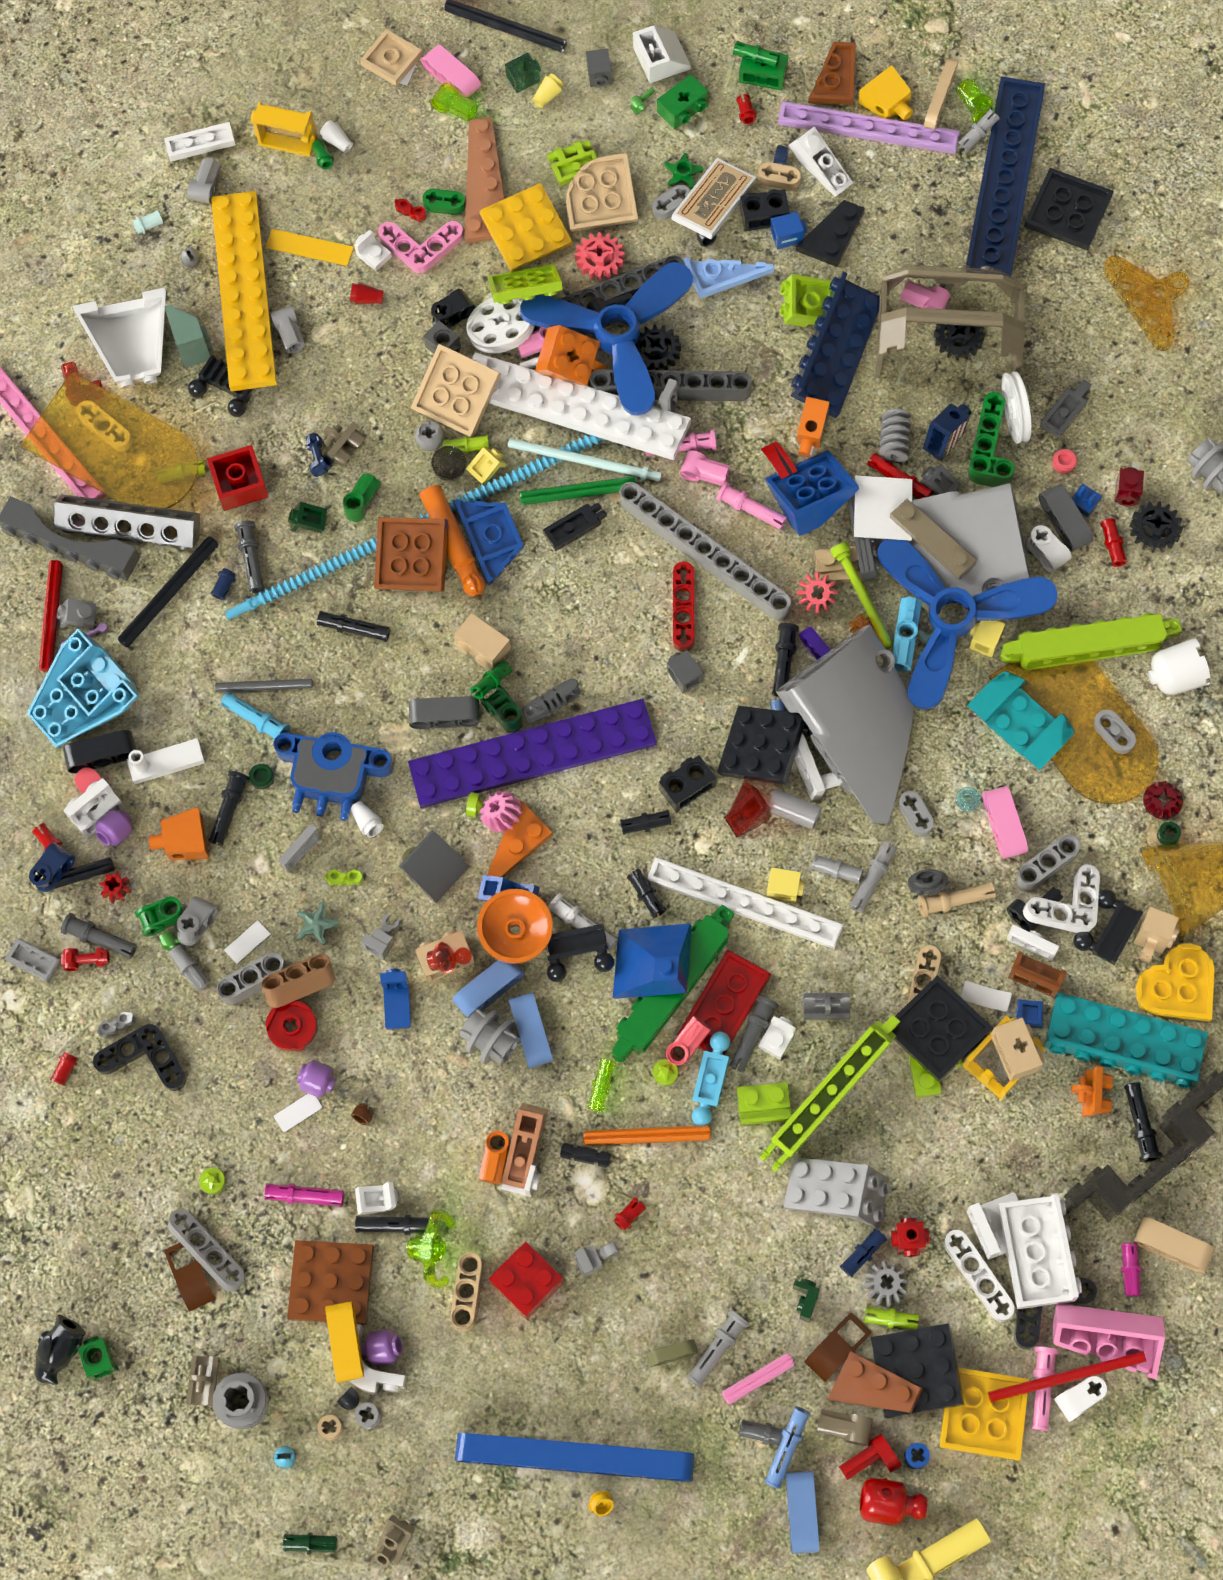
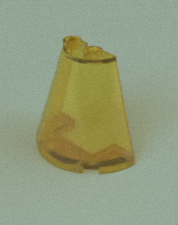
M1223 842L1147 845L1140 848L1149 872L1156 870L1174 909L1171 915L1179 917L1176 926L1180 927L1178 933L1179 940L1185 938L1223 910Z

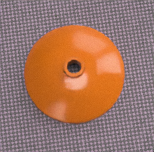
M508 889L493 895L481 908L477 920V933L483 948L493 958L510 964L525 963L539 956L548 946L553 931L552 916L547 905L534 893L522 889ZM512 927H519L520 932L513 934L511 932Z

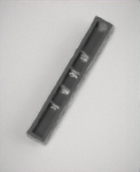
M855 494L848 500L853 533ZM854 537L863 580L878 577L877 571H880L878 562L875 561L877 552L876 549H873V545H875L874 538Z

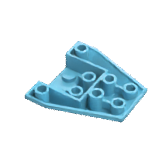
M78 628L60 647L27 714L53 745L58 748L121 715L139 697L134 681L112 656Z

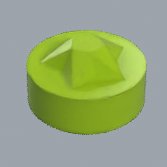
M471 792L469 794L466 807L467 817L477 818L480 810L483 808L484 804L479 793Z
M667 1059L660 1060L653 1067V1078L661 1086H670L678 1078V1068Z
M208 1168L201 1173L199 1185L205 1193L216 1195L225 1188L226 1178L219 1169Z

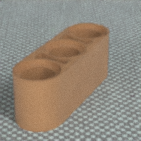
M318 954L264 977L261 986L267 1004L270 1007L278 1008L332 985L335 981V975L329 956Z

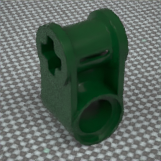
M501 685L487 698L480 699L485 710L497 720L504 730L514 733L522 728L523 718L521 710ZM510 715L517 716V718L512 721L506 720V718Z

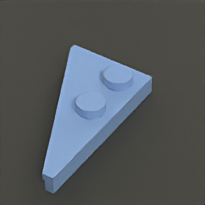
M691 258L683 259L684 265L691 270L693 275L692 284L699 299L774 272L773 264L756 262V265L741 264V261L734 260L716 261L714 259H706V262L691 261Z

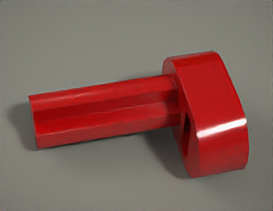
M882 1434L870 1440L872 1445L839 1466L847 1480L880 1458L890 1473L902 1466Z

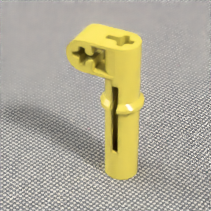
M975 1518L919 1553L917 1550L913 1551L912 1557L895 1566L889 1556L875 1560L867 1568V1573L870 1580H934V1576L991 1543L979 1520Z

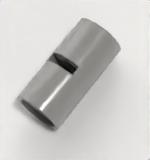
M775 789L766 811L813 830L822 807Z

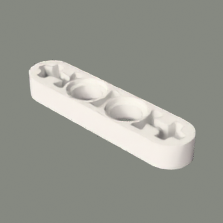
M960 1230L950 1231L944 1240V1247L989 1314L999 1322L1009 1320L1014 1313L1012 1300L967 1235ZM954 1236L955 1239L961 1238L960 1246L963 1251L969 1248L971 1252L965 1253L961 1259H958L957 1255H960L961 1251L957 1246H950L952 1242L951 1237ZM969 1257L975 1258L979 1264L978 1269L974 1272L966 1270L964 1267L965 1259ZM982 1280H990L993 1283L994 1290L992 1293L985 1294L980 1290L979 1284ZM997 1292L1001 1294L997 1298L1001 1305H1008L1006 1316L1003 1313H996L995 1310L998 1308V1305L994 1300L991 1304L987 1301L993 1298Z

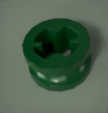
M1171 821L1163 823L1157 832V839L1164 846L1175 845L1181 836L1179 825ZM1166 829H1170V832L1173 831L1175 833L1172 839H1168V836L1165 837L1163 835Z

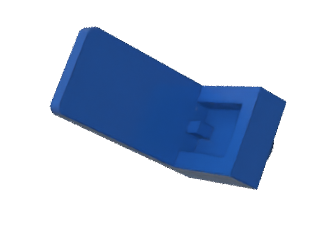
M396 968L388 969L386 973H380V982L384 993L385 1027L387 1030L410 1028L409 980L406 971Z

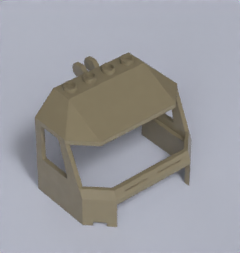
M914 262L883 276L879 301L875 378H880L883 357L890 354V349L897 348L898 351L905 349L907 322L1002 328L1001 356L1007 357L1011 355V373L1014 371L1020 373L1024 352L1025 285L1003 271L990 266H983L981 268H971L968 265L947 267L945 264L927 266L920 262ZM906 277L934 279L939 284V287L945 288L946 284H953L954 289H959L960 285H964L967 281L995 282L1010 298V302L1015 304L1014 317L1001 312L906 307L886 313V302L890 291Z

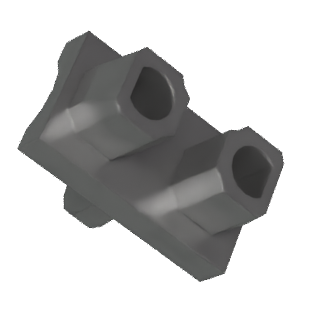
M804 993V1020H850V993Z

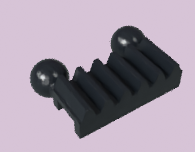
M212 355L198 374L199 378L189 383L188 392L191 396L200 398L205 395L207 390L206 383L231 394L237 398L232 399L228 403V412L233 417H240L246 411L245 403H248L249 394L253 389L231 392L227 364L221 359L217 360Z
M1104 889L1099 892L1098 905L1103 909L1113 908L1115 911L1098 942H1095L1089 932H1079L1074 936L1073 943L1078 950H1090L1092 954L1115 965L1143 911H1136L1124 904L1123 900L1117 899L1116 894L1112 890Z
M604 924L552 934L548 944L549 956H547L548 961H550V965L547 968V976L551 981L561 982L567 975L566 967L560 963L559 959L591 952H597L594 966L598 971L608 972L613 968L614 959L611 954L607 953L608 945Z

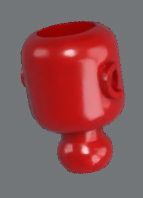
M870 1478L863 1483L860 1497V1515L865 1521L896 1526L902 1523L905 1515L911 1516L915 1520H922L926 1517L927 1497L920 1493L913 1496L907 1495V1489L903 1482L888 1480V1478Z

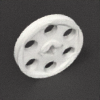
M490 298L477 306L470 314L466 325L467 334L473 346L486 353H502L524 343L532 334L535 325L529 324L524 320L518 321L521 317L520 305L523 300L518 298L513 299L508 304H499L498 302L494 303L493 298ZM511 304H516L514 308L510 310L506 309L507 306ZM494 310L491 314L484 315L486 311ZM484 327L483 330L474 332L476 328ZM518 333L516 337L508 338L510 334ZM496 338L493 343H486L489 339Z
M1017 371L1012 372L1011 375L1004 373L1001 390L1002 396L1005 399L1004 414L1010 435L1016 444L1022 441L1028 442L1031 437V414L1023 380Z

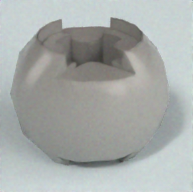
M426 421L417 427L415 441L422 449L433 451L438 449L443 443L444 432L439 424L434 421ZM427 434H432V437L427 438Z

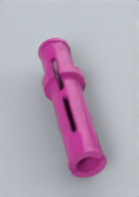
M266 1183L264 1200L284 1201L292 1205L295 1202L342 1207L344 1190L300 1187L292 1183L289 1185Z

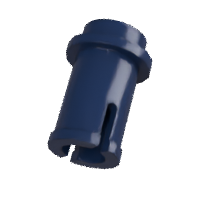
M223 568L222 571L218 572L219 578L210 593L219 600H225L232 582L236 581V574L229 569Z

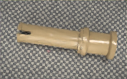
M989 882L949 893L939 891L937 895L926 897L920 895L918 896V906L922 917L925 918L928 917V914L939 911L946 913L951 907L995 898L996 893L992 892L995 891L993 883Z

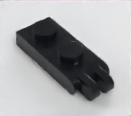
M600 503L592 506L585 504L543 529L544 536L555 552L601 525L602 522L600 520L605 518L607 513L605 510H601L602 506Z

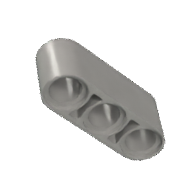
M1064 835L1020 868L1016 878L1018 888L1024 892H1031L1073 862L1080 849L1079 840L1073 835ZM1068 845L1073 849V852L1066 853L1062 850L1061 846ZM1048 859L1053 862L1054 866L1046 867L1043 865L1042 860ZM1031 874L1035 880L1028 882L1024 880L1022 875Z
M268 953L221 979L217 984V993L225 1004L236 1005L263 990L261 982L264 977L286 968V963L280 954ZM272 963H280V967L276 971L268 970ZM250 975H258V979L254 983H246ZM228 987L236 988L232 995H224Z

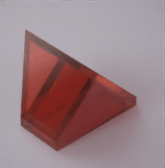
M743 781L734 803L724 819L736 838L769 821L770 807L756 787Z

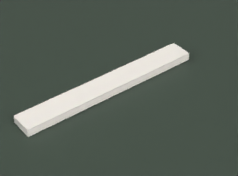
M655 857L647 877L649 883L718 908L724 905L735 914L835 949L843 928L841 923Z

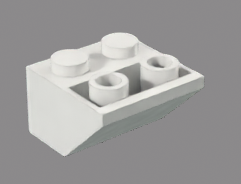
M653 25L633 32L634 51L649 83L691 69V65L675 31Z

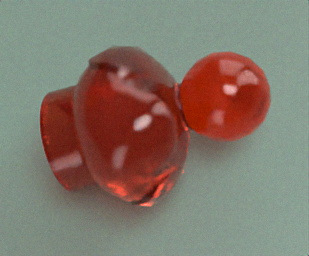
M439 942L432 951L427 953V963L432 971L440 970L448 973L455 969L457 963L461 965L469 963L472 954L465 947H461L454 952L450 945L445 942Z

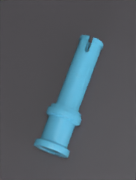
M227 692L221 700L223 707L254 724L261 734L266 733L275 739L279 734L289 733L290 725L280 723L270 713L264 714L230 692Z

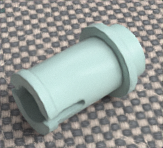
M157 210L141 218L135 217L136 220L132 221L137 234H145L146 230L163 224Z

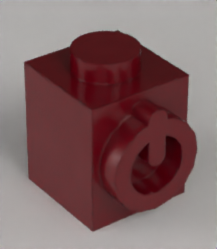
M1133 467L1120 468L1116 479L1114 502L1126 507L1139 504L1143 493L1144 471Z

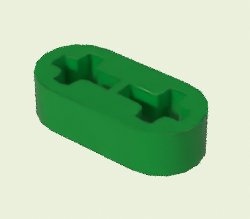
M429 189L422 196L423 205L429 212L459 215L466 208L463 194L457 191ZM432 198H436L434 203H430ZM455 200L459 201L456 206H452Z

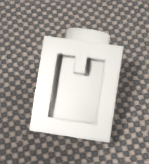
M371 230L360 235L354 244L357 256L376 272L392 258L391 252L375 239L374 233Z
M773 1016L771 1024L759 1043L758 1048L781 1060L796 1032L793 1022L782 1016L780 1018Z

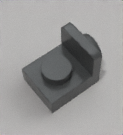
M942 464L933 468L931 466L928 467L921 475L923 479L920 483L933 490L935 495L956 491L961 485Z

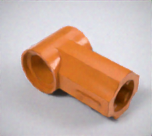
M493 1131L486 1138V1148L479 1175V1180L501 1185L506 1158L510 1148V1141L502 1131ZM496 1138L505 1140V1145L500 1150H495L491 1147L492 1141Z

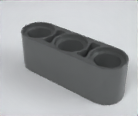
M1062 484L1038 495L1041 507L1070 552L1094 541L1091 529Z
M473 696L421 698L409 701V726L413 729L471 727L480 723L479 699Z

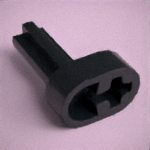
M1052 887L1041 898L1059 902L1063 899V896L1060 894L1061 891L1059 889L1056 890ZM1015 899L1006 908L1007 913L1022 929L1028 932L1034 931L1040 924L1028 921L1023 914V908L1026 904L1020 899ZM1033 906L1032 908L1035 909V913L1039 914L1036 909L1037 907Z

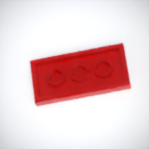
M727 949L677 1036H679L692 1017L696 1016L712 1029L698 1047L699 1049L712 1052L710 1038L719 1031L729 1036L731 1045L756 1003L757 997L760 996L770 979L771 973ZM728 1049L723 1051L722 1055H725Z

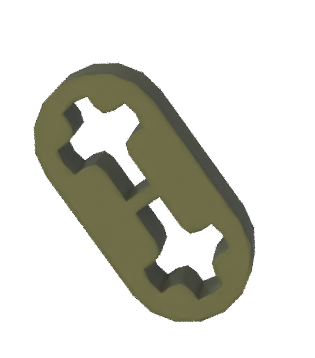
M691 1339L647 1353L650 1367H655L698 1353L695 1340Z

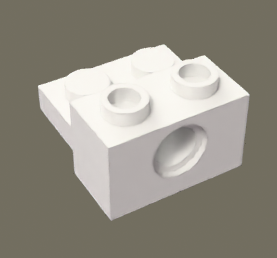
M102 778L100 781L90 784L86 792L80 797L73 798L63 811L87 839L95 833L96 822L110 810L120 812L125 807L109 784ZM98 804L95 810L89 811L94 805Z

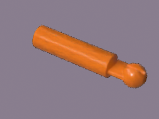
M433 485L419 493V497L429 518L448 520L446 555L462 582L463 591L471 597L481 595L485 590V580L474 563L475 558L441 486Z

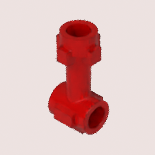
M103 947L96 948L95 953L78 954V949L66 948L63 950V955H61L63 970L69 972L79 970V964L96 963L97 967H104V965L110 963L109 950H104Z

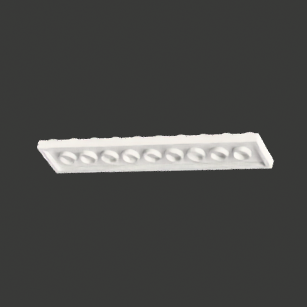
M476 352L472 357L473 360L502 373L489 404L664 458L675 459L691 424L690 417L654 406L646 414L640 416L631 415L624 410L617 395L544 376L535 372V370Z

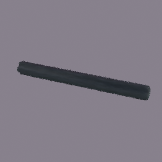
M446 0L444 4L446 12L553 50L564 52L567 46L566 39L464 3Z
M208 536L120 634L118 641L126 648L129 647L218 547L215 539Z

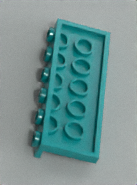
M1058 992L1044 1047L1050 1048L1049 1051L1055 1054L1075 1055L1074 1058L1080 1061H1098L1101 1066L1106 1068H1115L1116 1066L1124 1068L1126 1073L1132 1075H1140L1142 1073L1149 1075L1154 1081L1165 1082L1168 1080L1175 1082V1085L1180 1088L1191 1089V1087L1195 1088L1200 1080L1198 1076L1208 1032Z

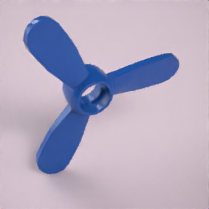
M671 262L652 275L625 306L614 304L605 307L600 312H596L571 302L543 295H535V298L522 301L520 316L524 321L532 325L544 328L561 325L578 333L594 335L595 339L600 342L599 347L603 351L612 354L614 381L622 407L627 413L640 416L653 408L656 399L647 367L635 346L640 336V325L663 313L679 301L692 287L693 275L686 265ZM612 323H623L630 330L621 335H612L606 332L604 328Z
M885 539L878 547V560L881 566L906 590L930 606L929 621L934 632L918 659L908 686V697L911 703L918 709H933L944 698L953 670L957 638L967 635L974 628L976 621L1013 620L1044 614L1051 610L1057 601L1056 586L1045 577H1033L1005 583L972 597L964 589L958 587L945 588L929 563L908 541ZM949 603H958L963 605L965 609H968V612L963 622L948 624L938 617L941 608Z

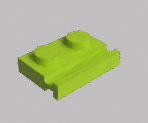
M788 1082L736 1087L740 1126L787 1121L792 1116Z

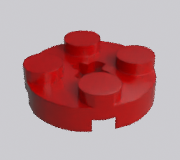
M297 1000L282 1007L272 1008L266 1019L265 1025L268 1037L273 1045L283 1051L299 1052L304 1050L313 1041L317 1032V1019L309 1006ZM296 1020L298 1028L288 1032L285 1024Z

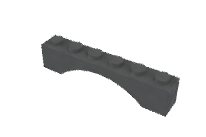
M11 496L0 513L1 530L6 535L11 537L16 535L30 545L35 546V544L43 546L49 553H60L71 562H82L93 571H98V569L104 571L115 580L121 578L128 581L140 559L136 547L116 539L87 543L64 538L52 532L41 522L31 504Z

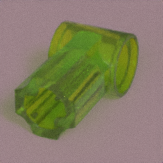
M966 79L956 87V93L971 112V119L974 123L977 124L989 109L992 110V99L982 93L973 79Z
M443 83L430 100L432 107L443 114L450 112L467 122L475 117L478 109V103L460 95L448 83Z

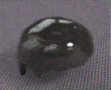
M444 446L436 450L431 460V467L435 476L443 481L451 482L459 479L464 474L467 466V459L464 453L455 446Z

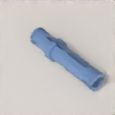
M798 1406L794 1407L787 1428L782 1430V1440L774 1456L767 1478L764 1481L774 1488L781 1487L796 1446L803 1439L802 1432L810 1416L809 1411ZM795 1425H797V1428H796L795 1433H794V1435H793V1437H792L791 1443L789 1444L788 1441H789V1439H790V1436H791V1434H792V1432H793V1429H794ZM784 1451H786V1455L779 1470L778 1466L780 1464Z

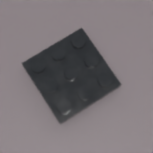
M1049 168L1026 218L1024 227L1088 251L1114 191Z
M738 705L717 772L721 776L786 785L806 722L796 712L790 713L787 711Z
M937 975L895 1015L900 1023L892 1032L896 1035L894 1040L933 1078L940 1082L993 1030V1027Z
M949 1323L871 1337L875 1364L923 1388L912 1413L883 1409L884 1418L965 1405Z

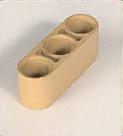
M1143 1217L1134 1239V1243H1137L1139 1247L1202 1274L1206 1273L1215 1250L1213 1246L1148 1217Z
M473 1252L463 1254L459 1259L450 1316L454 1327L461 1332L472 1330L477 1318L484 1269L480 1257ZM469 1260L478 1262L477 1269L473 1272L464 1270V1265ZM471 1286L474 1288V1293L470 1298H462L460 1296L463 1287ZM462 1312L470 1314V1320L465 1325H460L456 1322L457 1316Z

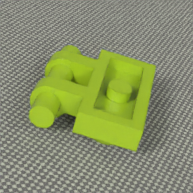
M589 140L583 142L576 141L573 142L572 146L563 149L559 147L554 149V152L546 154L549 163L557 160V162L551 164L559 187L570 184L583 165L597 159L594 149L585 152V150L591 149ZM576 154V156H573V157H570V158H567V159L565 158V157H568V156H571V155Z

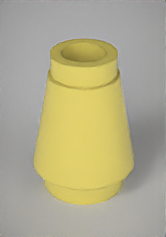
M550 74L548 77L545 76L532 101L538 107L543 108L544 105L562 92L563 82L554 74Z

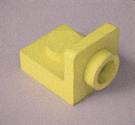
M483 447L466 470L480 483L486 485L499 467L505 468L507 463L503 460L504 455L497 449L492 448L491 450Z

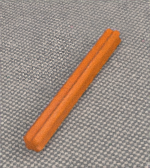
M708 1125L587 1130L583 1133V1142L586 1146L710 1140L711 1129Z

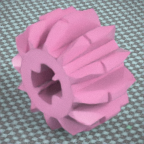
M498 790L495 796L489 794V800L483 802L485 807L480 810L481 820L491 831L505 833L507 828L513 830L515 822H520L518 816L523 813L520 808L522 804L512 793Z

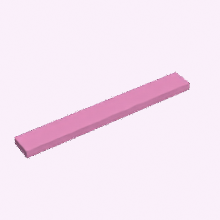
M0 367V404L78 497L101 500L107 496L102 487Z

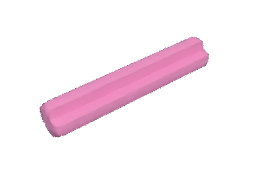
M786 1353L722 1392V1395L728 1404H732L789 1370L795 1363L792 1357Z

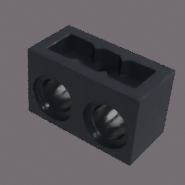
M772 189L768 192L748 193L740 196V212L744 232L771 228V218L790 214L785 189Z
M700 755L694 759L692 757L682 762L679 769L674 772L668 771L660 778L659 790L675 812L716 786V776ZM692 772H700L703 776L694 779L690 774ZM679 785L683 789L679 792H673L670 790V787Z

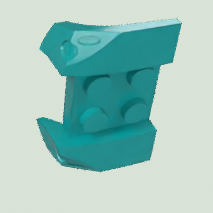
M1003 671L992 679L967 706L1009 746L1040 771L1075 733V728L1065 714L1061 713L1055 719L1022 690L1028 683L1026 680L1009 671Z

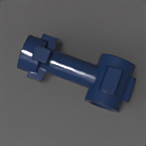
M311 433L305 438L306 449L312 451L314 462L309 466V469L315 477H319L328 472L332 467V461L328 456L322 455L320 449L323 447L322 438L317 433Z

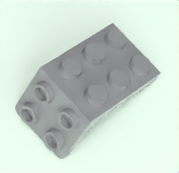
M794 1157L783 1207L792 1211L850 1218L878 1229L885 1216L884 1204L885 1198L889 1194L890 1185L887 1177L869 1165Z

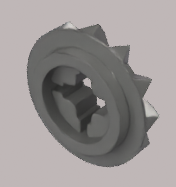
M935 869L918 871L908 879L910 891L913 893L917 892L918 895L927 894L929 896L933 893L937 895L939 891L946 890V886L949 884L948 876L944 872Z

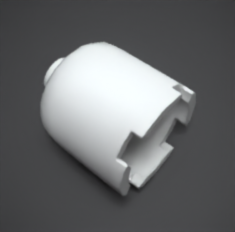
M1192 638L1155 653L1151 661L1152 670L1148 671L1151 684H1157L1158 688L1168 695L1209 685V668L1205 656L1200 657L1196 648L1200 647L1197 639Z

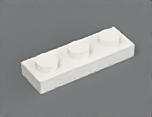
M230 122L164 138L170 162L236 145Z

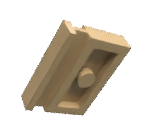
M849 546L851 549L850 559L861 581H866L863 580L860 572L856 546ZM830 549L814 551L816 570L820 573L819 580L822 581L823 576L828 574L829 578L825 582L826 584L831 581H835L836 584L851 582L842 563L833 558Z

